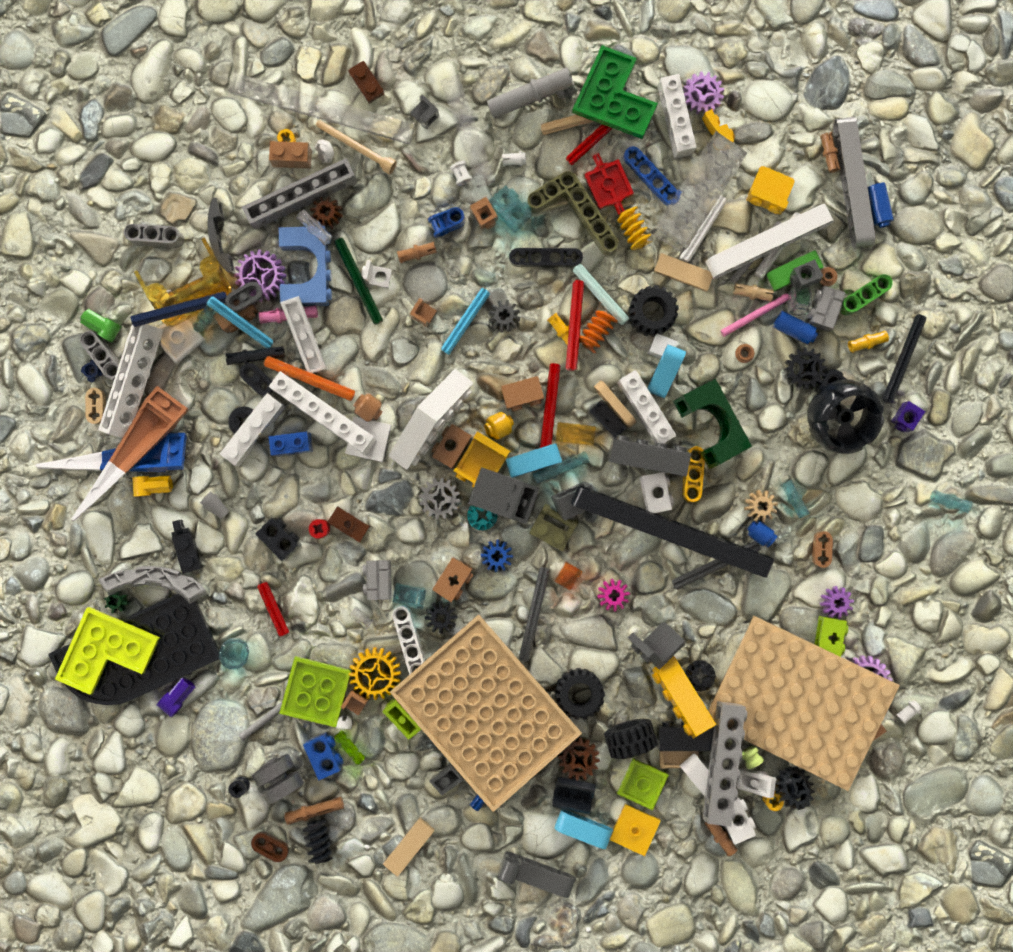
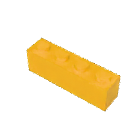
M675 656L660 670L657 667L653 668L652 677L654 681L662 686V693L665 699L671 701L674 706L672 708L678 719H682L685 724L683 728L688 736L691 735L694 739L716 725Z

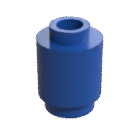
M760 520L757 522L753 521L747 528L749 531L748 536L761 546L765 545L768 548L777 538L774 531Z

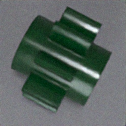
M121 590L103 598L107 604L105 608H111V613H116L117 609L120 612L125 611L123 606L130 604L127 601L129 594L124 595Z

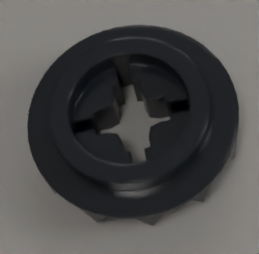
M241 406L231 412L228 423L234 434L242 424L238 417L245 419L254 409Z
M694 661L689 664L685 671L695 691L709 690L714 684L716 677L714 668L706 661ZM700 668L702 673L708 676L702 678L701 684L698 678L692 677L699 674Z

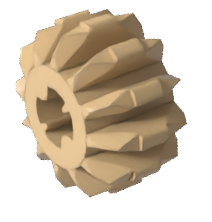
M757 490L756 495L754 493L749 494L752 500L745 499L749 506L744 507V510H750L747 516L752 517L754 515L753 521L755 522L759 518L760 521L766 522V517L771 520L773 518L771 513H777L773 506H777L778 503L772 502L775 496L771 495L768 497V491H764L762 494L761 490ZM758 503H764V506H762L764 509L758 510L757 506H760Z

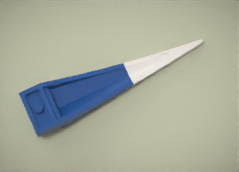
M169 433L129 471L165 473L167 470H184L186 434ZM116 448L69 459L40 463L35 466L38 469L103 471Z

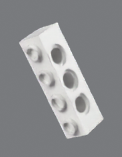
M676 74L660 78L658 91L674 159L693 155L696 143L680 75Z
M636 370L617 382L655 445L656 442L665 443L677 436Z

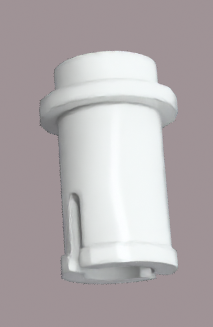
M522 151L513 154H502L503 166L520 165L522 167V165H526V154L522 153Z
M915 700L909 701V705L896 714L904 724L917 713H921L922 708Z

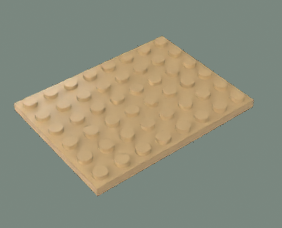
M479 614L390 691L391 695L492 812L499 808L582 734L578 727Z
M753 615L708 712L715 722L717 701L745 706V710H747V719L743 725L745 741L849 791L900 685ZM731 719V720L728 722V724H727L728 728H732V727H733V725H734V720H733V719Z

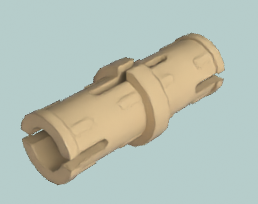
M735 283L733 295L769 302L773 299L772 294L774 290L760 288L754 284L749 286Z

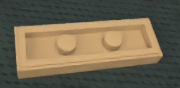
M663 253L660 254L654 269L655 273L705 292L708 291L713 278L710 271Z
M419 817L383 862V865L398 877L435 829Z

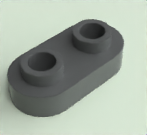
M248 282L227 295L225 300L226 306L234 312H241L261 300L263 290L259 284ZM256 290V295L251 296V291ZM235 300H240L238 306H234Z

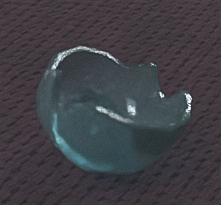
M229 638L222 643L219 650V660L224 667L239 669L247 663L249 647L244 640Z

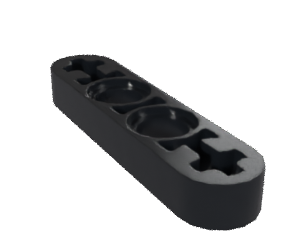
M515 248L509 254V262L515 267H576L583 260L582 252L576 248ZM516 253H519L520 257H526L525 253H529L528 262H525L526 258H521L519 262H516L512 257ZM539 253L542 259L540 262H533L531 255ZM558 253L561 260L554 263L550 260V255ZM563 253H567L566 257H572V254L575 253L576 257L580 259H577L576 262H573L572 259H566V263H563Z

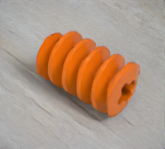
M597 310L595 312L596 317L591 318L592 323H588L586 325L587 329H583L582 334L584 336L580 335L579 342L593 353H596L593 347H601L598 340L605 341L602 334L609 335L606 329L614 328L611 322H618L605 311Z

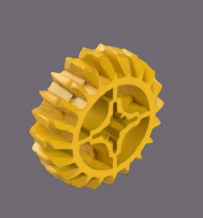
M377 647L373 648L372 653L367 648L365 650L366 656L360 652L358 654L360 659L356 657L353 659L357 665H350V668L355 670V672L349 673V676L355 677L350 683H357L354 690L356 691L360 688L362 690L359 693L360 696L366 692V699H370L371 694H373L374 700L378 699V694L384 699L385 692L391 695L390 688L394 689L397 686L393 682L399 683L401 681L400 678L395 677L402 674V671L395 670L400 667V663L393 664L397 657L395 656L390 659V651L384 655V648H381L379 653H377ZM377 658L373 667H362L364 661ZM382 660L389 666L391 675L383 671ZM377 667L380 675L374 679L371 672ZM360 672L368 677L369 686L362 681ZM378 680L389 681L386 686L374 689Z

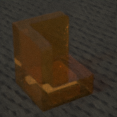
M565 561L554 582L571 590L583 571Z

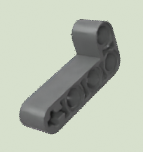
M505 851L498 869V878L506 883L514 884L515 880L564 898H569L576 879L567 872Z

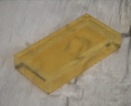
M558 422L556 442L594 446L596 426Z

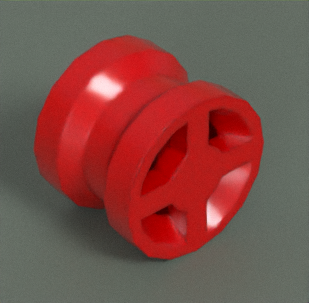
M316 519L309 525V533L314 538H324L330 532L329 524L323 519Z

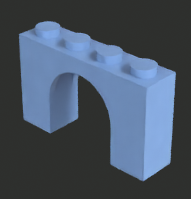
M325 226L279 227V247L282 251H309L316 256L318 262L317 271L311 280L302 284H280V302L299 296L303 306H329V300H332V290L329 289L332 273L331 270H328V263L331 262V251H328V244H331V234Z

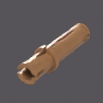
M338 797L307 807L306 805L301 806L300 809L285 813L286 824L290 825L303 820L306 822L310 818L344 809V802L342 797Z

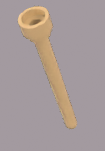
M321 120L316 122V126L380 164L382 171L389 175L394 171L397 165L396 160L390 157H381Z

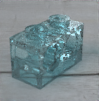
M505 185L489 202L496 214L515 233L531 219L532 210L526 202L522 203L518 199L519 195L513 188L509 189ZM502 198H508L510 200V203L504 205L500 202V200ZM521 212L523 216L520 219H516L513 217V213Z

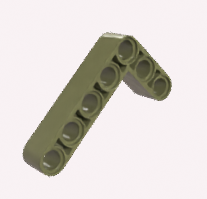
M563 172L528 196L527 207L532 213H540L565 197L601 253L605 256H611L616 252L618 239L573 172ZM570 179L572 184L567 186L563 183V180ZM554 189L557 194L550 196L547 194V191ZM581 195L583 200L575 201L573 196ZM537 199L541 204L534 206L531 204V201ZM589 210L593 213V216L586 217L583 212ZM600 226L604 231L596 233L594 227ZM611 242L614 248L607 249L604 243Z

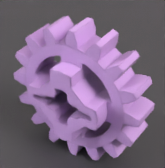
M700 72L698 77L693 74L691 79H687L683 91L685 92V99H687L686 105H691L690 111L696 109V114H699L700 111H703L705 114V112L711 109L714 112L715 107L718 108L720 106V101L724 98L722 95L724 88H720L722 81H715L716 75L711 78L710 72L706 76L703 75V72Z

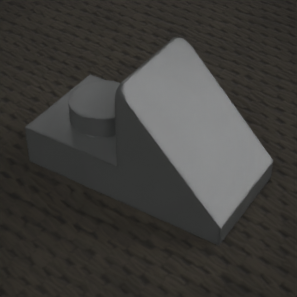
M449 762L429 782L442 796L465 779Z

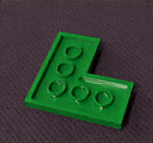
M602 45L574 104L572 113L643 139L658 103L624 91L637 58Z

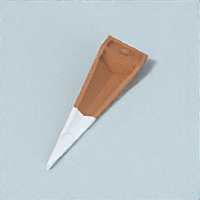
M156 386L142 403L112 457L72 517V521H76L165 438L189 411L188 408Z

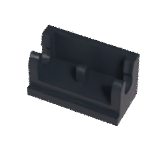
M602 400L588 412L611 439L613 437L617 438L618 435L627 429V426Z

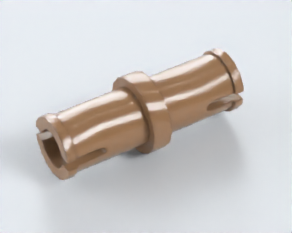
M827 132L820 136L824 149L822 154L826 158L829 173H834L841 169L837 157L838 149L835 148L832 132H829V135Z
M433 241L420 246L413 245V248L397 251L398 258H400V263L416 258L420 260L421 257L437 254V250Z
M704 823L713 834L714 841L720 844L727 856H732L737 852L738 849L728 837L726 830H723L720 825Z

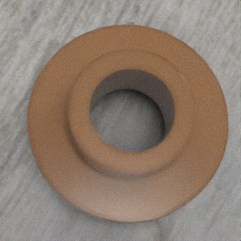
M823 268L821 270L823 278L819 283L823 286H832L837 281V273L833 268ZM825 274H830L831 279H826Z
M742 344L737 347L735 357L739 362L748 363L754 358L755 353L752 346ZM746 351L747 357H743L741 352Z

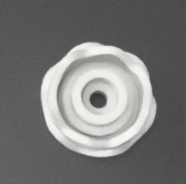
M318 140L315 148L318 150V158L322 160V163H330L334 157L332 145L326 140Z

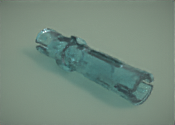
M584 451L563 460L561 463L532 473L536 484H539L551 478L555 479L558 475L590 461L587 453Z

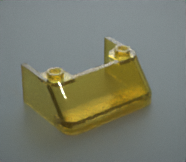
M205 237L201 240L210 256L200 262L199 268L203 276L170 293H167L164 286L158 283L147 286L137 270L134 271L155 310L220 292H225L226 295L232 292V288ZM211 307L161 321L166 326L173 327Z

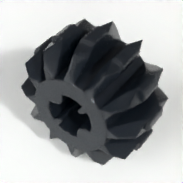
M439 601V608L435 603H432L434 611L430 608L426 610L431 614V616H425V620H431L427 627L434 625L432 632H435L438 627L439 633L443 634L444 627L447 632L451 631L449 625L455 627L456 623L451 621V619H457L458 616L451 615L456 609L448 610L449 602L445 608L443 607V601ZM437 613H440L441 615L445 614L446 617L444 618V620H446V621H445V622H442V620H439V621H438V620L436 619V618L438 617V615H436V614H437Z

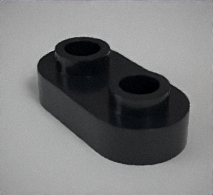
M246 363L241 367V378L254 391L262 396L273 392L269 387L272 380L258 366L253 363ZM253 370L254 375L249 377L248 372ZM267 383V389L263 390L262 385Z

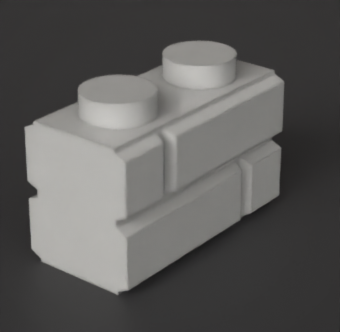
M823 286L820 290H816L813 301H816L814 308H810L807 319H810L809 324L827 332L832 331L846 293L828 286Z
M391 560L366 561V565H363V576H366L367 584H363V595H367V600L391 599Z

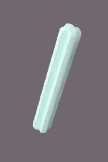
M578 264L573 269L575 275L584 282V285L620 325L625 324L629 320L628 315L582 264Z

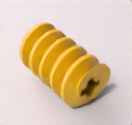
M637 206L625 210L617 219L618 223H623L620 228L621 230H626L624 236L629 237L627 242L632 244L630 247L632 251L639 250L653 242L647 240L651 234H644L648 227H641L645 221H638L641 213H634L638 209Z

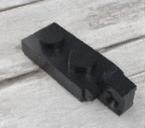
M183 520L173 521L174 532H171L182 574L201 569L202 564L193 533L190 532L189 527L185 528Z

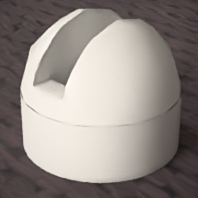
M344 715L340 716L336 728L351 730V718L347 716L346 721H344Z

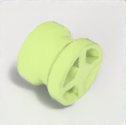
M750 746L742 751V759H744L747 769L755 768L763 763L764 759L758 754L757 746Z

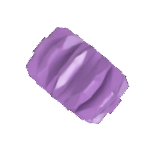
M833 586L832 590L827 588L825 590L827 596L821 595L825 602L819 603L821 606H826L822 610L823 613H828L830 618L835 616L837 619H841L842 615L847 617V610H853L849 603H854V600L848 599L851 593L845 592L844 587L838 589L837 586ZM835 599L840 601L839 605L834 604Z

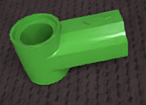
M90 309L84 311L80 317V323L97 332V335L113 343L122 328L121 325L100 316Z

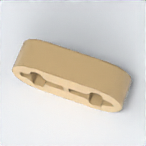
M90 388L85 396V416L88 422L98 425L101 423L106 407V395L101 389ZM95 392L100 395L99 398H96V401L92 399V395H95ZM95 412L100 414L96 420L92 418V414H95Z

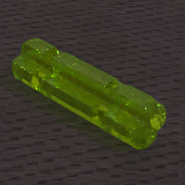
M341 730L335 735V740L341 743L340 746L349 757L353 758L352 760L356 765L361 764L365 759L364 755L358 752L359 749L350 738L347 739V735Z

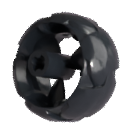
M852 379L836 380L825 385L821 392L812 398L807 410L809 431L814 440L828 451L839 454H853L863 450V446L872 443L879 435L884 424L882 415L884 406L878 394L864 383ZM856 396L850 409L840 403L848 397ZM863 409L859 422L853 428L850 424L854 419L853 412ZM834 419L841 424L837 437L828 434V420Z

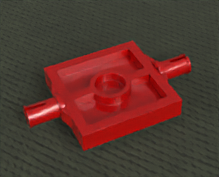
M597 153V155L592 156L596 167L584 174L585 181L598 210L608 206H615L619 216L625 211L621 202L633 196L634 192L620 160L617 159L610 163H603L600 153Z

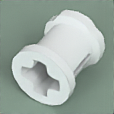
M459 161L450 167V170L454 172L457 179V186L466 185L473 180L466 169L467 164L465 161Z

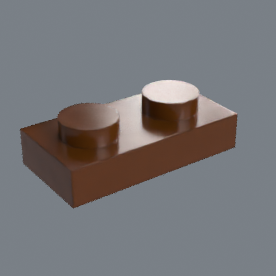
M364 60L348 70V73L369 104L385 94Z

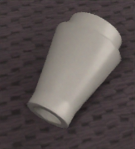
M211 491L200 502L203 505L202 508L215 514L220 519L229 512L216 493L213 494Z

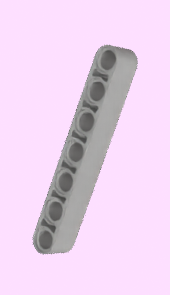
M855 117L835 119L833 122V132L836 148L838 149L837 157L841 167L840 176L851 244L853 248L874 245L875 231L857 120Z

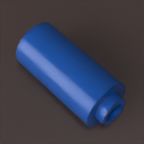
M883 182L868 187V194L874 225L879 226V228L888 227L891 225L890 222L894 221L886 184Z
M784 311L779 313L773 325V328L807 345L810 342L813 343L818 335V332H816L817 327Z

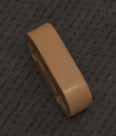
M826 531L817 532L813 537L812 560L814 565L821 568L828 567L832 562L833 539L831 534ZM822 534H824V538H827V542L823 543V548L822 542L818 540L822 537ZM822 550L823 557H826V561H823V564H821V561H818V557L822 556Z

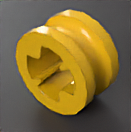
M288 129L281 130L277 135L279 142H284L283 137L290 135L289 142H296L294 134Z

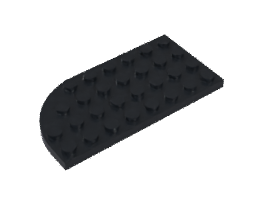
M175 594L121 620L160 637L144 674L108 660L93 694L89 695L69 685H64L73 694L85 701L99 705H117L138 698L223 657L197 600L189 604L181 595ZM70 644L48 654L56 673L59 671Z

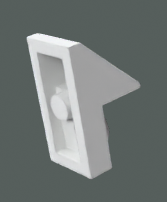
M739 769L740 778L737 781V789L767 798H774L775 777L767 776L768 773L763 771Z

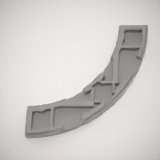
M135 567L133 570H120L98 579L109 596L131 587L157 586L178 593L191 604L207 594L203 586L192 577L165 567Z

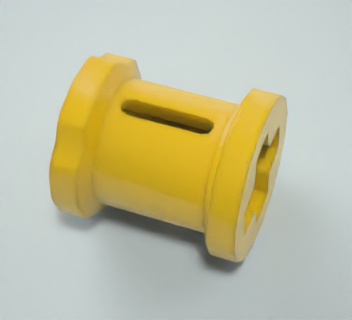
M775 792L774 797L776 801L773 800L774 798L762 796L765 805L772 811H778L784 805V801L779 803L781 796Z

